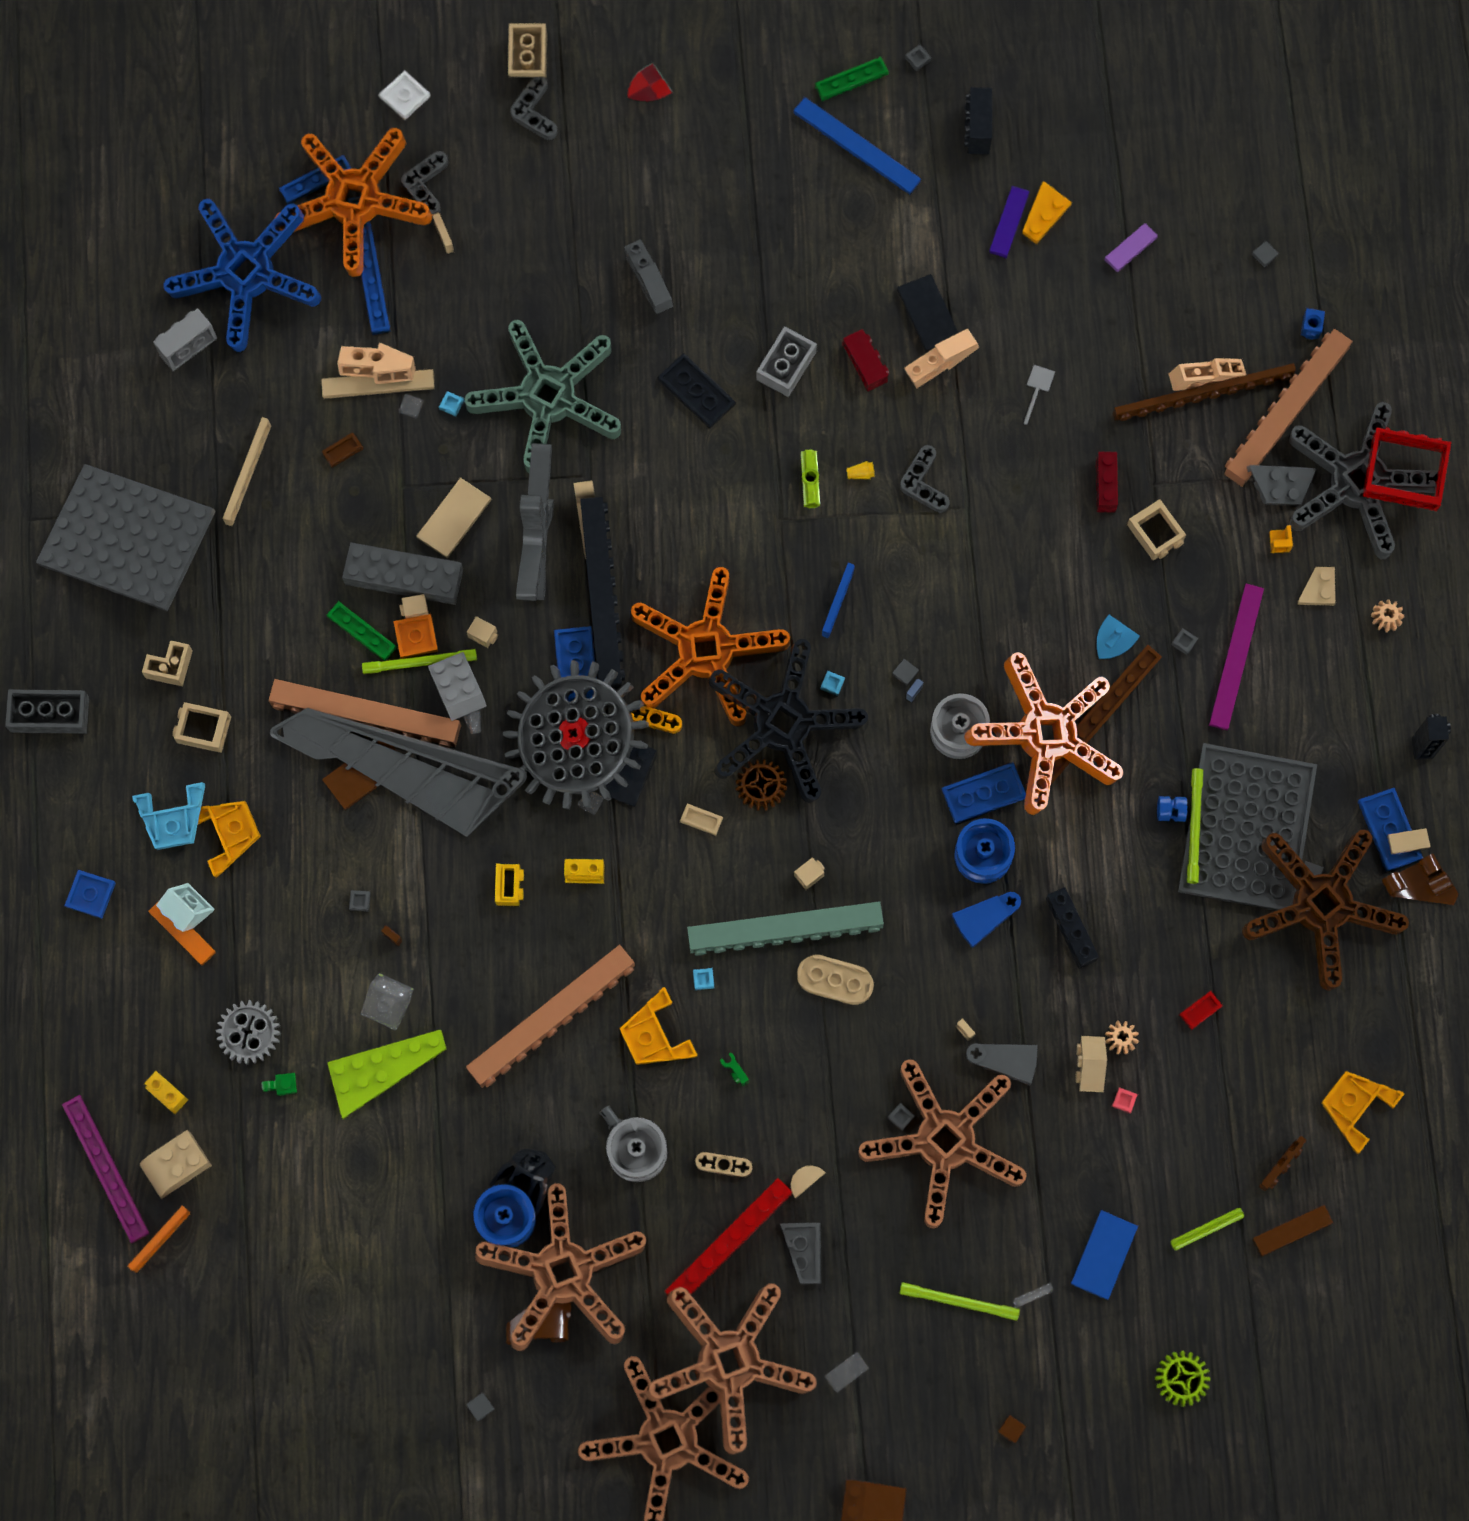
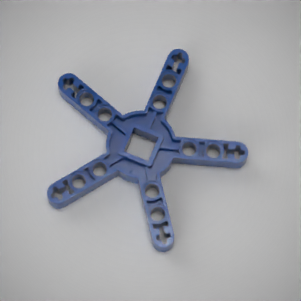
M210 199L202 200L199 204V210L223 250L218 258L217 266L173 276L164 282L165 291L173 298H181L225 287L231 293L226 341L236 352H242L247 347L252 298L260 295L266 289L312 307L317 306L321 302V295L315 287L274 271L270 259L304 220L302 211L295 204L285 206L255 242L252 243L249 241L239 242L216 204ZM209 208L211 209L213 215L209 214ZM217 222H222L221 226L215 228ZM285 225L284 230L278 231L280 226ZM230 237V240L224 243V239ZM269 239H273L270 245H266ZM248 259L256 267L243 281L234 272ZM209 276H213L211 281L206 282ZM195 280V284L189 286V282ZM277 280H282L280 285L274 286ZM298 286V290L291 293V289ZM244 302V306L241 309H237L238 305ZM242 320V324L239 327H235L237 321Z

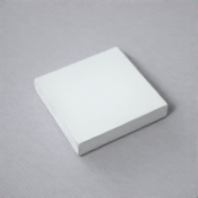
M404 71L379 94V97L406 120L431 95Z

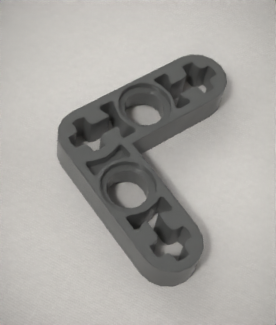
M533 77L512 105L511 117L514 121L544 139L552 140L557 136L556 124L533 110L547 90V80L545 77ZM542 82V86L539 85L536 89V83ZM527 95H532L534 97V100L532 102H526L524 100V97ZM522 108V114L516 115L515 111L519 112ZM532 118H537L539 120V123L537 125H531L529 123V120ZM552 128V132L546 133V129Z
M441 151L433 153L402 177L403 187L414 201L425 203L427 206L429 201L432 207L435 206L436 210L430 209L432 215L440 214L441 208L437 199L424 183L447 167V156ZM436 159H442L443 163L437 162ZM427 167L430 169V172L427 175H422L420 170ZM407 180H413L414 183H407ZM419 191H424L426 196L420 199L416 197V194Z
M925 445L920 449L901 479L900 489L904 494L932 510L943 513L949 508V498L922 482L936 458L935 448ZM931 452V457L928 456L924 463V453ZM915 466H921L923 468V472L921 474L914 473L913 468ZM912 476L914 478L912 481V487L906 488L905 483H909ZM922 490H927L930 496L922 498L919 493ZM933 495H936L935 500L933 499V502L931 503L930 501L932 500ZM944 500V505L937 506L938 502Z

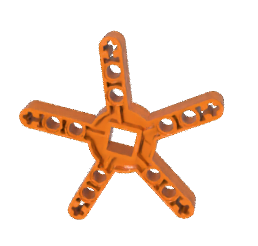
M392 128L385 134L360 169L343 170L314 134H306L302 138L301 143L306 153L329 180V184L326 188L325 196L298 205L305 216L295 231L333 217L343 223V264L350 276L358 277L363 272L364 224L373 219L376 214L419 225H427L431 222L432 214L425 203L381 193L377 186L406 145L405 138L399 129ZM389 152L386 156H382L383 153ZM378 166L376 170H372L373 167ZM349 190L362 193L358 205L345 202ZM391 203L390 207L385 208L386 204ZM323 208L320 212H316L317 209ZM404 208H409L407 211L401 212ZM285 225L280 226L279 230H284ZM357 229L355 233L350 234L352 230ZM352 247H357L354 251H350Z
M718 567L712 573L703 620L696 621L687 627L643 603H636L631 608L632 620L643 628L677 645L679 659L642 691L641 701L644 703V706L655 708L692 675L700 678H709L716 670L727 672L726 669L729 667L732 658L736 656L784 651L790 645V635L782 629L730 635L729 631L721 625L729 585V572L724 567ZM722 575L721 585H718V578ZM714 593H720L722 595L718 599L712 597ZM715 610L718 612V615L710 616L708 613ZM641 611H643V614L637 616L636 612L640 613ZM655 619L661 621V623L656 626L653 625L651 622ZM675 628L678 632L676 634H669L668 630ZM779 638H783L784 643H780ZM761 639H764L768 643L764 646H761L757 642ZM715 641L717 655L696 657L695 643ZM744 641L749 645L742 648L739 646V643ZM681 671L683 674L680 677H675L673 673ZM718 676L715 682L717 683L721 677ZM728 681L723 688H726V686L729 684ZM667 683L669 687L663 690L659 688V685ZM731 686V693L738 694L735 687ZM716 691L731 724L734 726L743 725L746 721V710L734 702H727L725 697ZM647 696H648L649 698L653 697V701H651V700H647V701H646V697H647ZM735 707H736V711H737L738 715H741V718H738L737 716H735V714H734V708H735Z
M1019 652L1011 655L1005 661L1004 669L1026 715L1020 722L975 724L965 733L964 738L967 744L971 746L1021 745L1024 751L1032 757L1024 803L1026 812L1031 815L1038 814L1047 806L1054 761L1061 757L1067 759L1103 784L1111 785L1119 780L1123 775L1122 767L1077 738V727L1075 724V720L1108 692L1110 688L1108 680L1098 677L1062 708L1059 705L1046 702L1026 657ZM1096 687L1099 688L1097 692L1094 691ZM1042 725H1052L1054 740H1043ZM991 731H993L997 737H994ZM1039 765L1044 768V771L1040 769ZM1036 783L1041 786V789L1037 787Z

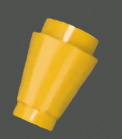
M866 461L847 468L848 479H871V477H875L873 462L868 463Z

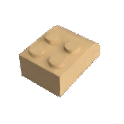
M509 24V77H546V24Z
M188 1130L151 1153L140 1163V1167L161 1199L212 1166Z

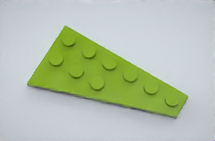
M442 1030L327 1062L342 1119H345L349 1114L360 1109L374 1097L376 1098L401 1081L402 1078L413 1073L417 1068L445 1051L447 1048Z

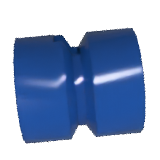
M1170 796L1158 797V821L1173 819L1174 822H1186V797H1175L1174 799H1171Z

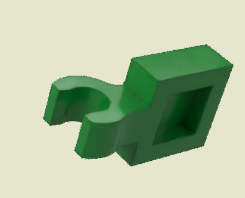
M729 1053L731 1062L725 1063L723 1059H720L721 1065L725 1068H730L733 1072L730 1075L735 1083H740L743 1087L749 1083V1079L736 1062L735 1056Z
M295 1073L275 1075L276 1081L262 1082L263 1092L277 1090L278 1096L297 1093Z

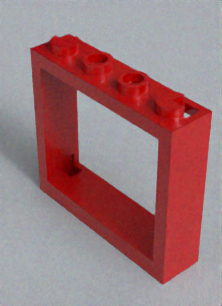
M1388 427L1385 429L1376 428L1373 433L1362 497L1438 511L1442 502L1451 442L1443 441L1442 438H1428L1424 434L1413 435L1403 430L1393 431ZM1379 441L1440 452L1441 456L1434 496L1373 485L1372 478Z

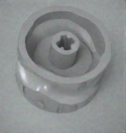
M959 693L944 698L936 706L930 726L931 740L937 750L953 759H964L978 753L983 746L967 744L964 736L966 731L975 724L990 723L987 708L979 699L968 694Z
M638 1117L629 1118L617 1124L607 1140V1155L610 1164L620 1177L631 1182H644L655 1177L662 1170L667 1159V1145L661 1129L650 1120ZM636 1147H639V1148H640V1152H638V1151L635 1152V1148H636Z

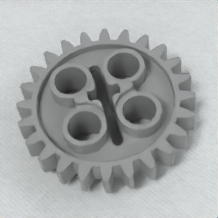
M251 1000L248 1001L246 1006L243 1001L240 1002V1007L233 1004V1011L228 1008L226 1009L228 1016L221 1015L224 1022L217 1023L222 1027V1029L216 1030L218 1034H221L217 1040L223 1041L219 1047L221 1049L226 1048L224 1051L225 1055L231 1053V1060L237 1057L238 1063H241L244 1059L245 1063L249 1064V1060L252 1059L256 1064L258 1057L264 1061V1054L271 1056L268 1051L269 1049L276 1050L273 1042L279 1043L275 1036L281 1035V1033L275 1029L279 1028L280 1024L274 1023L278 1018L276 1016L270 1017L273 1011L270 1009L266 1012L267 1006L264 1004L260 1008L258 1001L254 1006ZM241 1016H246V1023L239 1025L238 1019ZM252 1016H255V1019L251 1024V1018ZM264 1021L266 1023L265 1028L257 1030L256 1025ZM251 1029L253 1033L247 1036L244 1032ZM238 1034L241 1036L238 1043H232L231 1040L234 1035ZM246 1040V1046L244 1049H242V1046ZM253 1040H259V1046L255 1049H251V1042Z

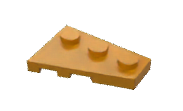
M1043 181L1022 234L1037 244L1067 211L1072 202Z

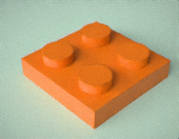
M431 614L393 621L401 659L438 652Z

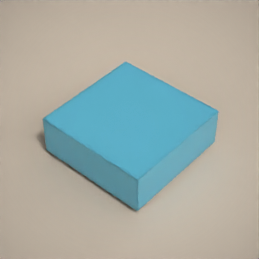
M447 391L439 405V409L457 416L464 398Z
M827 671L820 689L838 696L845 677Z
M712 968L693 970L695 990L714 988Z

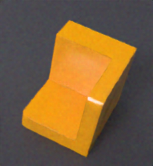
M1287 525L1285 530H1271L1269 532L1271 553L1291 551L1293 547L1291 525Z

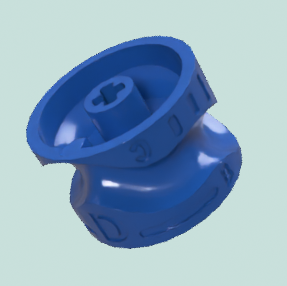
M988 818L972 821L963 828L957 840L954 857L958 870L964 877L975 883L988 884L999 880L1009 870L1014 857V838L1009 829L1001 822Z
M498 1185L486 1190L477 1200L474 1208V1222L478 1232L486 1242L516 1248L524 1244L532 1235L536 1225V1214L529 1197L522 1190L511 1185ZM504 1214H507L508 1219H507V1218H504V1220H503V1219H502V1218H503V1215H504Z

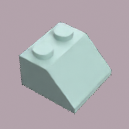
M189 883L169 888L156 904L160 912L165 917H168L174 923V926L182 932L193 929L215 910Z

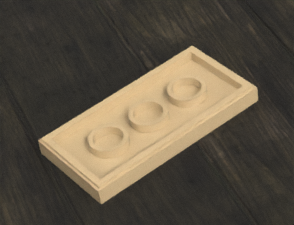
M460 478L418 533L417 539L448 558L490 503L491 498Z

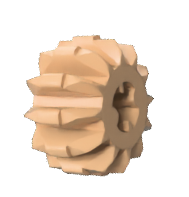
M1388 599L1386 603L1380 601L1378 606H1374V612H1372L1371 617L1375 618L1372 622L1373 624H1379L1378 630L1384 627L1385 632H1388L1390 628L1395 631L1397 626H1401V619L1404 618V614L1400 613L1403 610L1402 607H1396L1397 602H1394L1392 605L1390 599Z
M1117 1021L1115 1026L1110 1025V1031L1105 1033V1036L1109 1037L1105 1043H1112L1109 1049L1112 1051L1116 1047V1054H1120L1121 1049L1124 1054H1127L1128 1049L1133 1051L1135 1049L1133 1044L1138 1043V1040L1133 1038L1138 1036V1032H1131L1134 1026L1131 1025L1127 1028V1021H1124L1123 1026ZM1120 1034L1123 1037L1126 1036L1124 1042H1122V1039H1118V1036Z

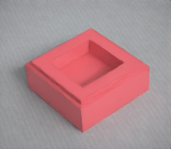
M1118 1088L1112 1107L1131 1113L1138 1094Z

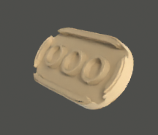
M812 955L804 959L797 970V979L800 986L806 992L850 1005H858L867 1001L873 992V979L869 972L861 966L822 955Z

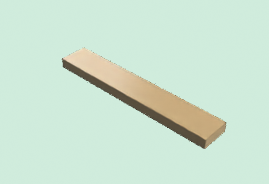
M433 369L415 371L414 378L411 381L375 384L374 378L349 376L322 379L323 398L435 389Z
M261 418L223 516L226 525L232 526L234 524L271 428L267 418Z

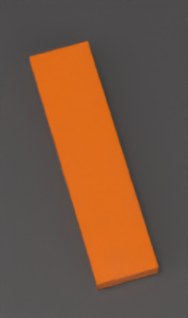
M156 904L148 911L202 966L216 953L194 929L184 932L178 930L174 923L160 912Z
M181 1206L128 1267L135 1273L138 1272L191 1212L184 1206Z

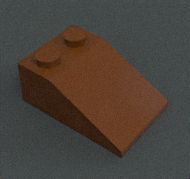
M846 1479L841 1521H903L906 1488Z

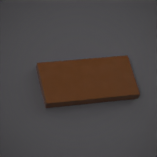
M381 741L377 742L382 746L397 751L392 745ZM346 763L322 779L344 810H347L377 788L375 786L376 781L353 767L349 770L345 769L348 766Z

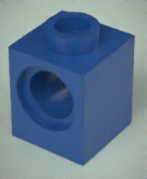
M1306 308L1303 316L1301 336H1305L1307 339H1319L1323 329L1325 311ZM1308 323H1314L1316 327L1313 328Z

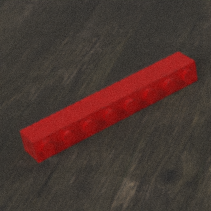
M777 1178L665 1290V1294L668 1296L674 1289L682 1287L692 1295L792 1195V1191ZM677 1295V1297L675 1298L676 1301H679L681 1296Z

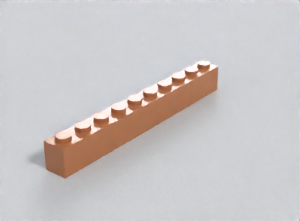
M1336 329L1331 333L1327 332L1321 340L1323 344L1320 348L1318 346L1315 347L1311 353L1312 358L1310 361L1306 360L1302 364L1300 374H1295L1289 382L1291 384L1288 389L1284 388L1278 396L1280 400L1277 403L1273 402L1269 407L1268 411L1270 413L1266 417L1264 415L1257 423L1259 427L1256 431L1251 430L1246 437L1248 440L1246 444H1241L1235 452L1237 453L1234 459L1230 458L1224 467L1227 469L1224 475L1241 487L1245 485L1252 475L1251 472L1247 471V466L1261 464L1350 348L1353 341Z
M274 679L268 700L276 710L283 711L284 709H289L292 713L297 714L306 708H310L411 738L421 739L425 742L439 743V746L450 748V746L456 747L461 728L459 720L451 721L450 718L277 679Z
M618 945L467 1065V1070L482 1088L484 1086L489 1087L496 1081V1076L500 1073L503 1075L511 1069V1064L515 1061H522L530 1049H537L545 1037H552L558 1031L557 1028L560 1025H567L573 1019L572 1016L575 1013H582L588 1008L587 1004L592 1000L597 1001L603 996L604 990L608 987L612 989L619 983V978L623 975L627 977L634 971V961L621 945Z

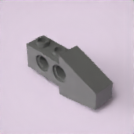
M641 239L624 246L627 261L655 313L658 314L672 308L671 296L656 264L653 263Z

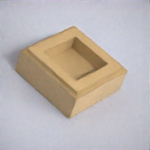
M963 1018L957 1023L956 1028L967 1041L971 1040L975 1032Z

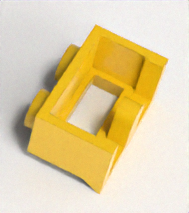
M565 859V883L604 884V860Z
M496 864V906H520V900H523V888H520V881H524V870H521L520 864ZM505 871H514L513 897H504Z
M157 1071L145 1082L147 1085L145 1088L174 1114L188 1101L182 1093Z

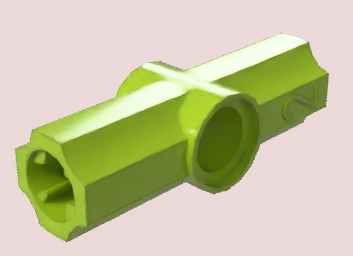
M805 450L801 452L804 507L816 508L820 506L817 451ZM812 476L815 478V480L809 482L806 480V478Z

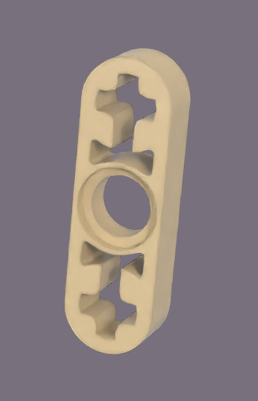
M702 1152L697 1155L695 1160L697 1168L705 1172L743 1178L748 1177L752 1172L751 1162L744 1158ZM707 1157L708 1161L713 1162V1158H717L715 1169H711L712 1164H706L705 1167H702V1163L699 1160ZM725 1159L730 1163L727 1170L719 1169L718 1163L720 1160ZM732 1161H737L735 1163L736 1166H742V1163H746V1167H749V1170L741 1173V1169L735 1168V1172H731L733 1168Z

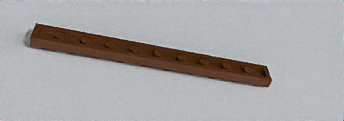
M1294 363L1118 406L1114 408L1113 417L1115 421H1126L1132 416L1138 415L1142 417L1152 411L1162 412L1169 407L1174 406V408L1185 405V403H1198L1209 397L1210 399H1215L1225 393L1229 395L1235 394L1241 389L1251 390L1258 385L1263 384L1267 386L1273 384L1274 381H1287L1294 376L1296 368Z
M1147 645L1109 688L1108 692L1100 698L1076 726L1077 738L1087 744L1162 656ZM1063 757L1054 761L1051 784L1069 765L1070 761ZM1036 783L1037 787L1041 789V786Z

